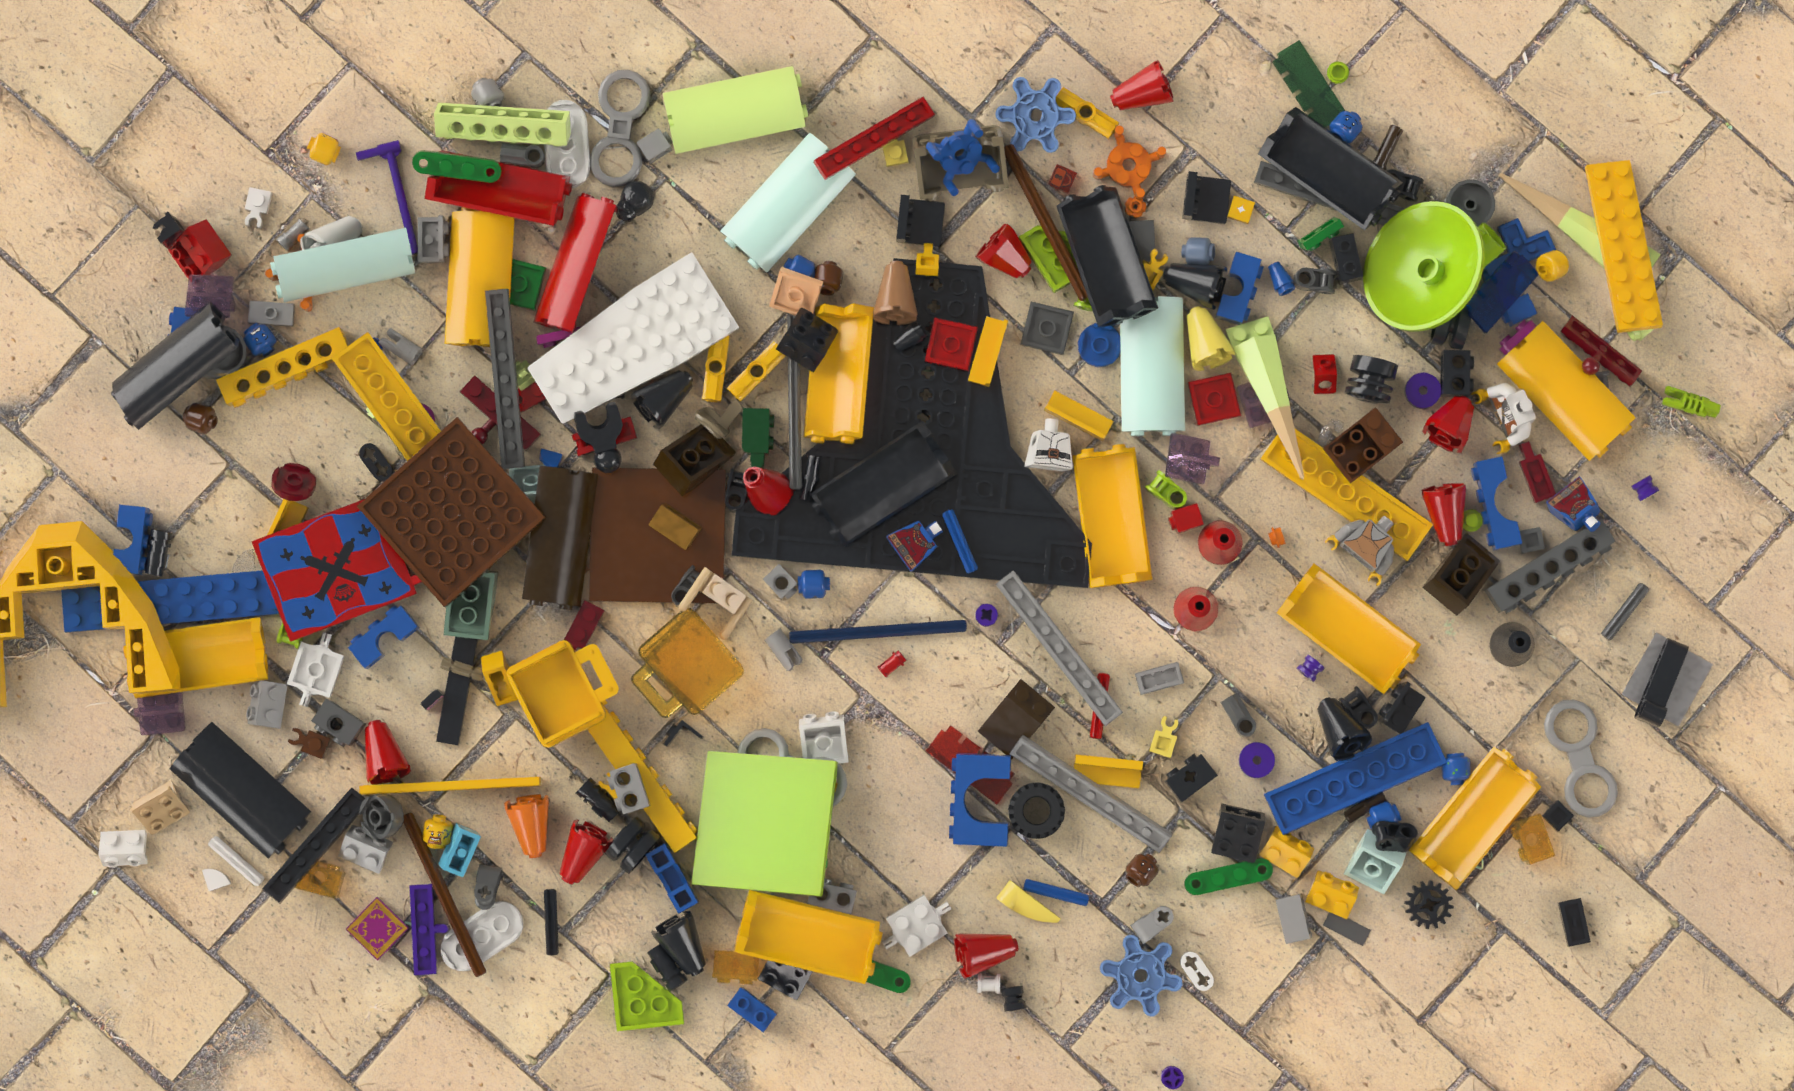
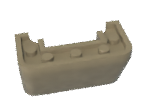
M996 125L982 126L980 128L983 131V136L977 138L982 146V153L991 155L999 165V172L993 173L986 163L979 161L974 167L973 172L970 174H955L952 181L957 189L986 186L991 192H1001L1004 188H1009L1001 128ZM964 129L921 134L912 138L920 199L934 201L938 199L942 191H947L943 184L947 171L943 169L939 161L933 159L926 149V144L928 142L940 144L945 137L949 138L955 135L954 132L964 131ZM964 149L956 151L955 156L962 155Z

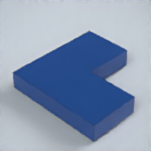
M1519 218L1497 227L1515 268L1537 259L1544 253L1556 250L1548 230L1527 238Z

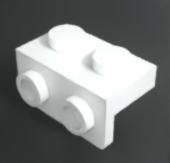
M146 830L101 832L99 857L102 865L117 867L147 864L148 859L145 854Z

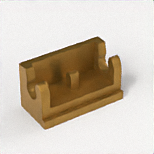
M667 503L660 506L649 523L650 527L685 550L692 544L702 529L701 526Z

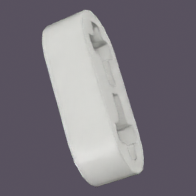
M1184 953L1181 956L1180 964L1193 985L1201 991L1209 990L1213 986L1214 978L1206 965L1196 953ZM1187 956L1196 958L1194 964L1197 970L1194 971L1191 966H1185ZM1200 971L1202 976L1209 977L1207 986L1203 984L1198 985L1197 982L1200 979L1196 973Z

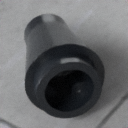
M916 321L913 324L910 323L893 340V343L901 352L924 341L923 338L927 334Z

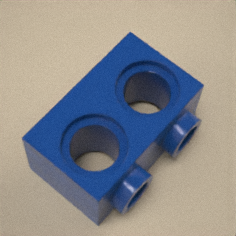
M742 986L727 1005L763 1033L777 1015L776 1011Z

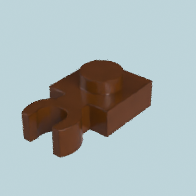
M293 728L292 731L297 732L299 738L296 741L288 739V742L292 745L302 744V752L323 759L331 738L311 730L308 731L306 736L301 729Z

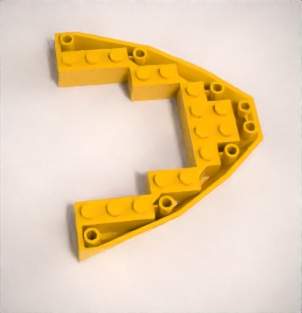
M83 521L39 525L10 563L0 580V708L7 707L3 640L24 638L22 594L100 586L103 628L110 630L125 628L129 693L148 694L181 690L179 666L153 602L122 562L113 555V551Z

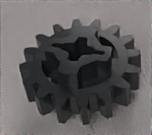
M1429 880L1426 886L1423 881H1420L1419 888L1413 885L1412 889L1414 892L1406 893L1410 900L1404 901V904L1409 905L1405 913L1412 914L1409 920L1414 921L1416 919L1417 927L1424 923L1425 929H1429L1430 924L1436 929L1438 928L1437 922L1446 924L1444 917L1452 916L1448 909H1453L1454 906L1449 905L1448 901H1451L1453 897L1446 896L1449 890L1447 888L1441 890V883L1433 886V881ZM1429 889L1436 891L1441 897H1433ZM1420 893L1421 898L1418 904H1414L1415 898ZM1426 899L1438 902L1431 906V910L1420 908L1427 903ZM1443 905V910L1438 916L1437 911ZM1417 913H1425L1429 920L1422 919Z

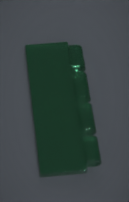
M1300 40L1277 53L1279 58L1275 59L1272 63L1280 75L1288 71L1289 75L1284 77L1283 80L1292 94L1298 90L1301 91L1295 99L1303 111L1306 112L1312 108L1313 112L1308 114V116L1325 128L1328 127L1340 112L1345 111V109Z

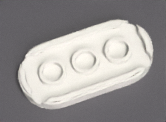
M559 100L550 105L547 110L570 111L571 135L567 146L544 144L546 171L570 176L569 183H572V188H576L587 180L591 170L587 118L585 112L576 103L570 100Z
M497 901L490 909H481L463 921L483 963L515 942L523 930L521 912L516 906L505 901ZM453 929L444 936L441 944L443 961L448 967L457 971L472 970Z

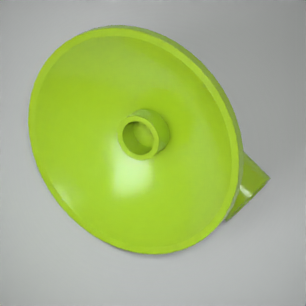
M1438 201L1412 205L1392 217L1378 232L1369 248L1363 270V284L1367 301L1371 309L1381 320L1396 329L1410 332L1433 329L1452 319L1466 306L1479 285L1483 269L1506 250V246L1488 224L1482 222L1477 227L1468 214L1454 205Z

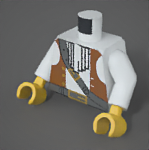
M1502 383L1487 388V391L1480 388L1471 393V395L1478 394L1480 400H1477L1474 404H1480L1490 397L1489 400L1507 440L1493 443V447L1501 445V451L1496 454L1507 453L1510 450V445L1515 446L1529 437L1531 424L1536 419V416L1532 409V402L1528 399L1523 389L1516 390V388L1508 383Z

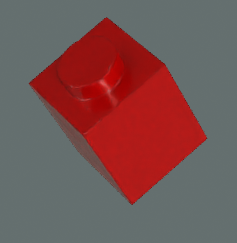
M1197 503L1170 512L1171 517H1168L1171 530H1176L1177 534L1204 525Z

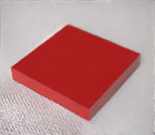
M934 318L925 362L968 371L978 327Z
M1232 373L1187 383L1197 426L1241 416Z

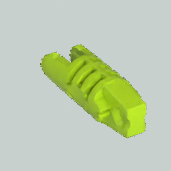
M1671 386L1665 387L1664 393L1674 397L1664 398L1662 404L1665 406L1684 410V412L1701 417L1709 416L1716 418L1720 412L1721 405L1710 401L1706 397H1700V395L1688 393Z

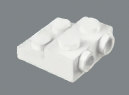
M832 711L827 712L825 717L806 714L803 716V719H799L803 758L827 757L837 761L838 764L849 763L844 715H839L838 712Z

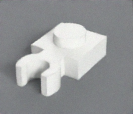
M249 187L245 209L251 212L245 218L246 226H250L252 219H257V228H262L263 220L261 213L268 214L272 192Z

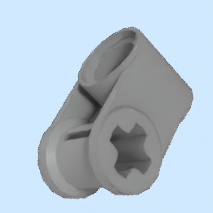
M1160 906L1130 926L1142 944H1144L1172 923L1174 919L1173 912L1167 906ZM1159 911L1169 912L1167 922L1163 920L1158 921Z

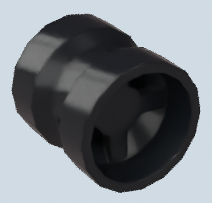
M1023 986L1001 989L1002 996L1005 998L1004 1012L1026 1008V1003L1022 998L1024 993Z

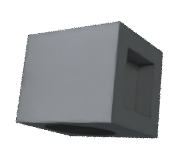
M658 128L639 140L637 145L649 164H652L672 151L670 144L673 141L666 131L662 133Z
M780 564L763 578L781 600L784 597L789 599L797 592L795 587L798 584ZM786 578L788 580L787 588L783 590L776 587L777 579Z

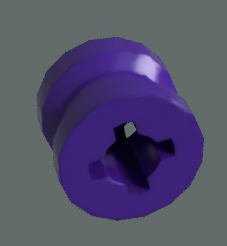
M1651 475L1631 486L1633 490L1637 491L1639 501L1659 491V488L1653 485Z
M982 604L976 610L975 617L981 626L988 627L996 622L998 612L993 605Z
M1307 655L1305 662L1298 665L1296 669L1307 679L1314 682L1316 675L1325 668L1312 656Z
M1168 1066L1161 1073V1081L1165 1087L1177 1089L1183 1084L1184 1075L1179 1068Z

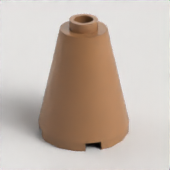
M891 261L884 269L873 310V319L890 325V321H897V325L910 324L916 321L918 313L908 267L901 261Z

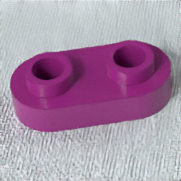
M1524 319L1515 328L1518 331L1512 337L1508 334L1499 342L1502 346L1499 350L1504 355L1508 354L1537 325L1532 320L1527 322Z

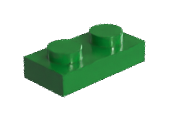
M1333 217L1297 242L1302 249L1313 251L1320 247L1321 241L1327 237L1331 239L1340 233L1339 230L1344 225L1340 219Z

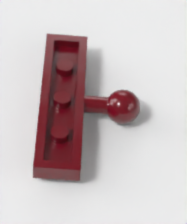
M1573 315L1560 332L1567 339L1573 341L1586 354L1592 356L1582 362V370L1585 374H1596L1601 364L1629 387L1634 384L1641 374L1642 370Z
M474 375L460 390V393L489 418L482 427L472 430L475 437L484 444L488 440V433L497 425L495 393ZM521 417L523 448L527 451L541 434Z

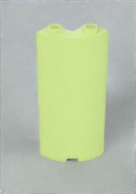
M793 66L663 93L675 154L806 127L804 118L808 117L806 104L801 105L798 87H802L800 75L795 74Z

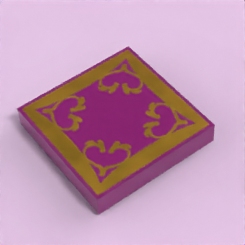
M376 897L346 928L377 961L409 929L379 897Z

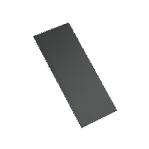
M1330 912L1323 926L1362 946L1371 931L1349 918L1345 919Z

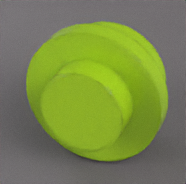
M1333 62L1327 69L1328 79L1335 84L1345 82L1349 76V69L1343 62Z
M1473 509L1465 511L1463 529L1468 532L1477 531L1483 523L1481 514Z

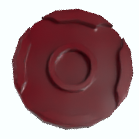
M287 463L283 467H278L274 470L271 478V487L280 498L288 501H302L314 493L316 477L304 465Z

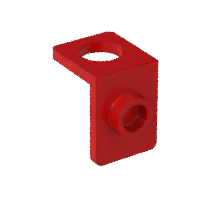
M1313 355L1314 394L1336 393L1337 369L1335 355ZM1323 381L1332 383L1328 388H1321L1319 386Z

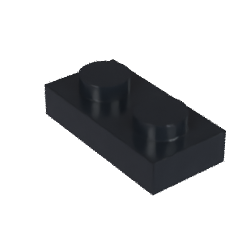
M1581 898L1558 902L1567 947L1591 942Z

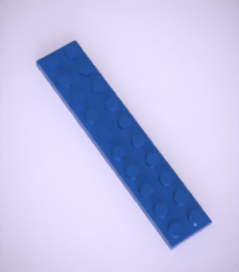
M263 570L137 581L153 602L161 624L279 614ZM100 586L61 590L65 633L106 629L102 625Z

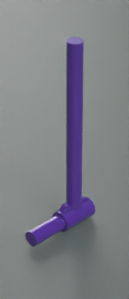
M399 140L356 152L358 161L376 156L388 160L403 226L408 234L412 255L418 254V245L396 159L402 152Z

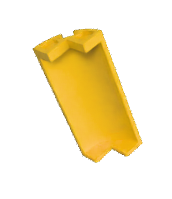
M461 207V211L452 212L444 344L461 347L477 345L490 348L485 291L509 289L510 298L515 218L484 211H475V209Z
M853 303L847 307L822 304L815 308V315L834 326L838 333L814 373L809 370L803 437L810 438L813 443H824V440H832L853 444L854 440L861 439L863 436L874 307Z
M1544 321L1539 323L1497 363L1501 370L1521 390L1525 391L1527 397L1589 461L1595 456L1600 458L1609 450L1607 445L1619 434L1624 436L1632 428L1630 423L1636 417L1595 374L1587 375L1583 372L1582 361Z
M1117 444L1112 446V450L1094 452V448L1082 449L1081 454L1073 455L1072 457L1082 532L1086 540V547H1084L1085 557L1087 554L1090 570L1089 587H1107L1152 580L1135 447L1126 448L1125 444ZM1088 539L1092 543L1091 560L1089 554Z
M1315 563L1305 573L1276 612L1383 694L1389 688L1393 690L1401 680L1398 676L1408 663L1412 665L1420 655L1417 653L1421 646L1418 641Z
M261 617L164 631L179 666L181 690L134 694V697L142 698L268 680V659L265 653L264 644L266 642ZM124 645V647H123L124 656H125V659H127V656H126V645Z
M1495 747L1491 749L1470 777L1409 849L1421 863L1431 869L1434 874L1456 891L1541 788L1536 781L1538 777L1528 769L1526 771L1520 769L1512 761L1513 755L1505 749L1502 751Z
M749 890L742 913L741 925L738 929L734 952L866 984L868 976H872L874 973L875 963L872 962V955L875 945H880L883 932L879 931L880 922Z

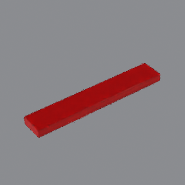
M923 96L816 158L813 163L824 180H827L935 116V113Z

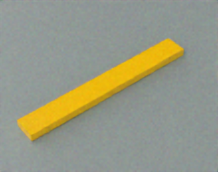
M541 777L359 786V793L361 795L530 787L540 786Z

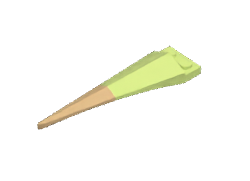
M1499 173L1502 180L1544 214L1604 268L1595 218L1503 173ZM1647 246L1651 267H1653L1661 254Z
M1267 316L1226 329V335L1234 348L1237 361L1264 407L1300 478L1303 480L1304 472L1278 345L1269 317Z

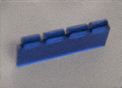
M1513 251L1490 276V279H1487L1479 288L1477 294L1475 293L1465 307L1470 311L1468 315L1484 334L1488 333L1539 275L1523 254L1519 255L1516 251Z

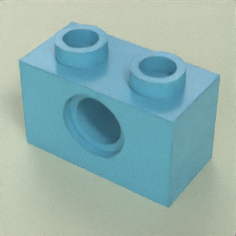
M456 823L451 835V843L446 845L438 863L439 866L447 872L464 877L481 838L480 834L476 830Z

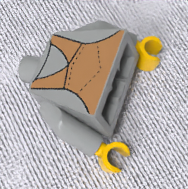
M1383 516L1377 524L1370 519L1366 522L1357 520L1347 523L1335 535L1329 536L1325 540V544L1329 540H1333L1335 546L1331 550H1335L1340 545L1371 571L1368 581L1373 576L1379 579L1376 583V586L1381 583L1382 575L1387 572L1393 562L1394 547L1391 544L1393 538L1387 532L1394 523L1386 516Z

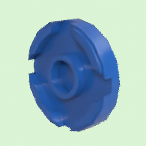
M1094 323L1081 333L1078 340V352L1088 365L1094 367L1111 365L1117 360L1121 352L1120 335L1112 326L1098 327L1097 323Z

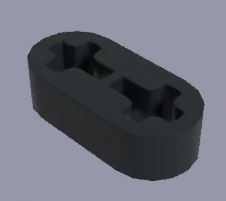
M371 443L364 444L360 448L359 456L378 481L385 482L393 474V468L376 445ZM367 448L370 450L375 449L373 455L377 459L373 462L371 458L364 457L367 454L365 451ZM378 463L383 468L388 467L386 471L388 475L386 477L383 475L378 476L380 472L376 466Z

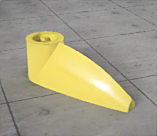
M1011 880L996 897L1005 906L1027 918L1050 923H1058L1061 919Z

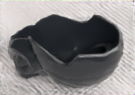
M642 181L628 183L624 187L620 201L617 204V217L623 221L631 222L637 216L645 213L653 205V190Z

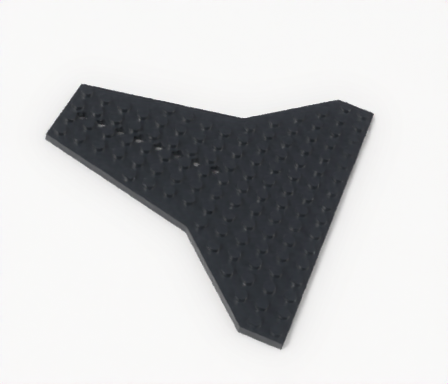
M894 258L893 261H901L908 267L918 313L916 321L924 329L927 336L923 338L924 341L900 352L894 345L893 340L909 324L897 325V321H890V325L873 319L863 436L861 439L854 440L853 444L832 440H824V443H817L801 457L802 474H805L808 455L822 457L817 476L819 477V482H816L815 490L920 423L921 419H917V416L921 415L922 411H927V415L930 416V420H926L925 424L933 434L939 447L950 460L957 474L845 547L840 540L835 542L828 531L831 529L830 524L822 513L818 515L811 505L815 501L799 499L801 489L794 490L787 506L776 515L757 511L749 500L735 514L732 556L910 572L886 536L917 521H920L924 528L936 521L943 531L932 539L937 548L912 573L1001 580L1014 570L1023 583L1088 588L1090 570L1088 555L1086 554L1085 557L1084 547H1086L1084 533L1032 471L1025 467V463L1010 445L998 363L996 362L989 387L968 381L986 316L990 317L982 266L939 262L938 276L916 275V260ZM934 279H939V283L942 284L938 291H934L933 287L929 286L930 283L934 282ZM932 301H937V305L940 306L936 313H932L931 309L927 308L928 305L932 304ZM934 318L978 327L968 371L925 362L926 353L923 350L928 348L930 339L929 331L925 330V328L929 327L930 323H933ZM926 367H931V371L934 372V376H930V379H926L925 375L921 374L922 371L926 370ZM924 389H929V393L932 394V398H928V401H923V397L919 396L920 393L924 392ZM788 467L784 472H782V474H784L790 481ZM954 510L978 567L972 573H967L942 516L945 511ZM1088 539L1089 554L1091 560L1092 543Z

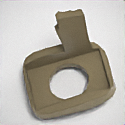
M736 399L733 403H730L722 416L710 407H703L696 411L694 415L695 419L717 439H721L730 433L729 426L744 407Z

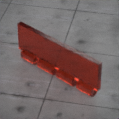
M950 725L946 732L941 729L926 749V752L952 771V758H956L957 753L977 754L981 747L967 737L962 744L958 741L963 734ZM1011 771L1010 779L982 778L970 785L997 805L1013 783L1010 780L1015 773Z

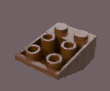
M1375 407L1326 445L1323 450L1351 484L1400 446L1403 441Z

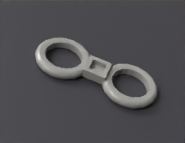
M617 70L609 74L602 81L598 91L599 104L603 112L610 117L608 136L601 139L593 147L590 156V168L594 176L601 183L611 187L625 186L632 182L640 173L642 153L638 145L630 139L632 121L640 117L647 110L651 99L650 87L640 74L631 70ZM620 79L632 80L641 89L642 98L640 104L629 112L616 111L610 106L607 99L609 87ZM612 144L626 146L633 155L632 168L622 177L613 178L607 176L599 166L601 152Z
M1574 699L1563 700L1553 705L1547 713L1544 722L1545 735L1555 748L1567 753L1572 772L1567 777L1564 792L1565 799L1570 808L1577 814L1588 818L1599 817L1607 813L1615 804L1618 795L1617 783L1607 769L1594 763L1589 745L1595 739L1598 727L1597 718L1592 709L1585 703ZM1565 709L1579 710L1584 714L1588 722L1586 736L1574 744L1561 741L1554 732L1555 718ZM1586 773H1594L1601 776L1608 786L1607 799L1597 808L1583 807L1574 796L1576 781Z
M767 728L755 729L747 734L741 741L738 753L747 754L753 741L758 738L767 737L777 744L780 757H793L789 755L788 745L783 736L775 730ZM827 757L812 758V759H818V760H830V761H835V760L830 759V758H827ZM840 764L837 766L836 777L838 785L834 793L833 807L844 797L847 788L846 774Z

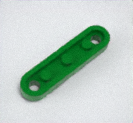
M427 150L416 152L412 159L413 168L421 174L489 183L497 181L501 176V167L493 159ZM421 159L427 160L428 164L426 166H421L419 164V161ZM492 168L494 169V174L488 175L486 170Z
M1260 858L1256 859L1255 863L1245 861L1194 872L1185 878L1184 887L1192 895H1201L1261 882L1271 877L1273 866L1267 859ZM1261 865L1266 868L1264 874L1258 872V867ZM1199 880L1200 886L1193 888L1192 881Z
M872 960L875 963L873 975L868 976L867 983L896 993H903L908 990L911 980L905 971ZM899 977L904 980L902 986L895 984V980Z

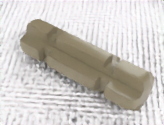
M446 657L442 659L441 669L452 670L453 673L469 678L471 676L472 679L478 681L483 679L484 675L480 668H473L471 665L458 661L453 662L452 659Z

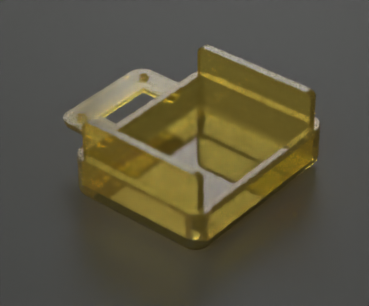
M687 608L686 611H680L639 647L638 654L646 664L632 675L631 682L663 718L670 717L681 706L691 715H699L743 677L744 668L693 609ZM654 673L674 695L667 702L648 681Z

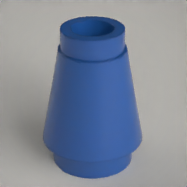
M1275 262L1268 266L1274 290L1279 296L1287 295L1295 290V281L1280 262Z

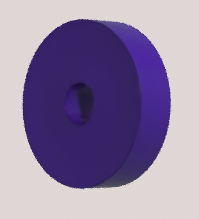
M1424 372L1417 373L1407 381L1404 390L1405 397L1413 407L1426 409L1433 406L1439 400L1441 385L1435 376ZM1420 387L1426 388L1427 393L1425 395L1420 394Z
M1254 742L1246 745L1241 750L1238 762L1240 769L1245 775L1251 778H1262L1272 771L1275 764V756L1269 746L1264 743ZM1254 756H1259L1261 759L1258 765L1253 763Z

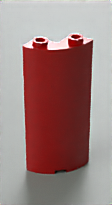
M444 150L439 151V152H441V153L464 155V154H459V153H454V152H449V151H444ZM498 162L501 167V176L492 183L431 175L427 178L424 198L426 200L552 226L558 220H562L566 196H570L572 191V183H569L570 176ZM488 168L486 174L493 175L494 169Z
M585 193L577 196L533 323L551 329L558 328L572 334L575 332L576 320L613 214L617 211V206L613 204L614 200L606 197H601V200Z

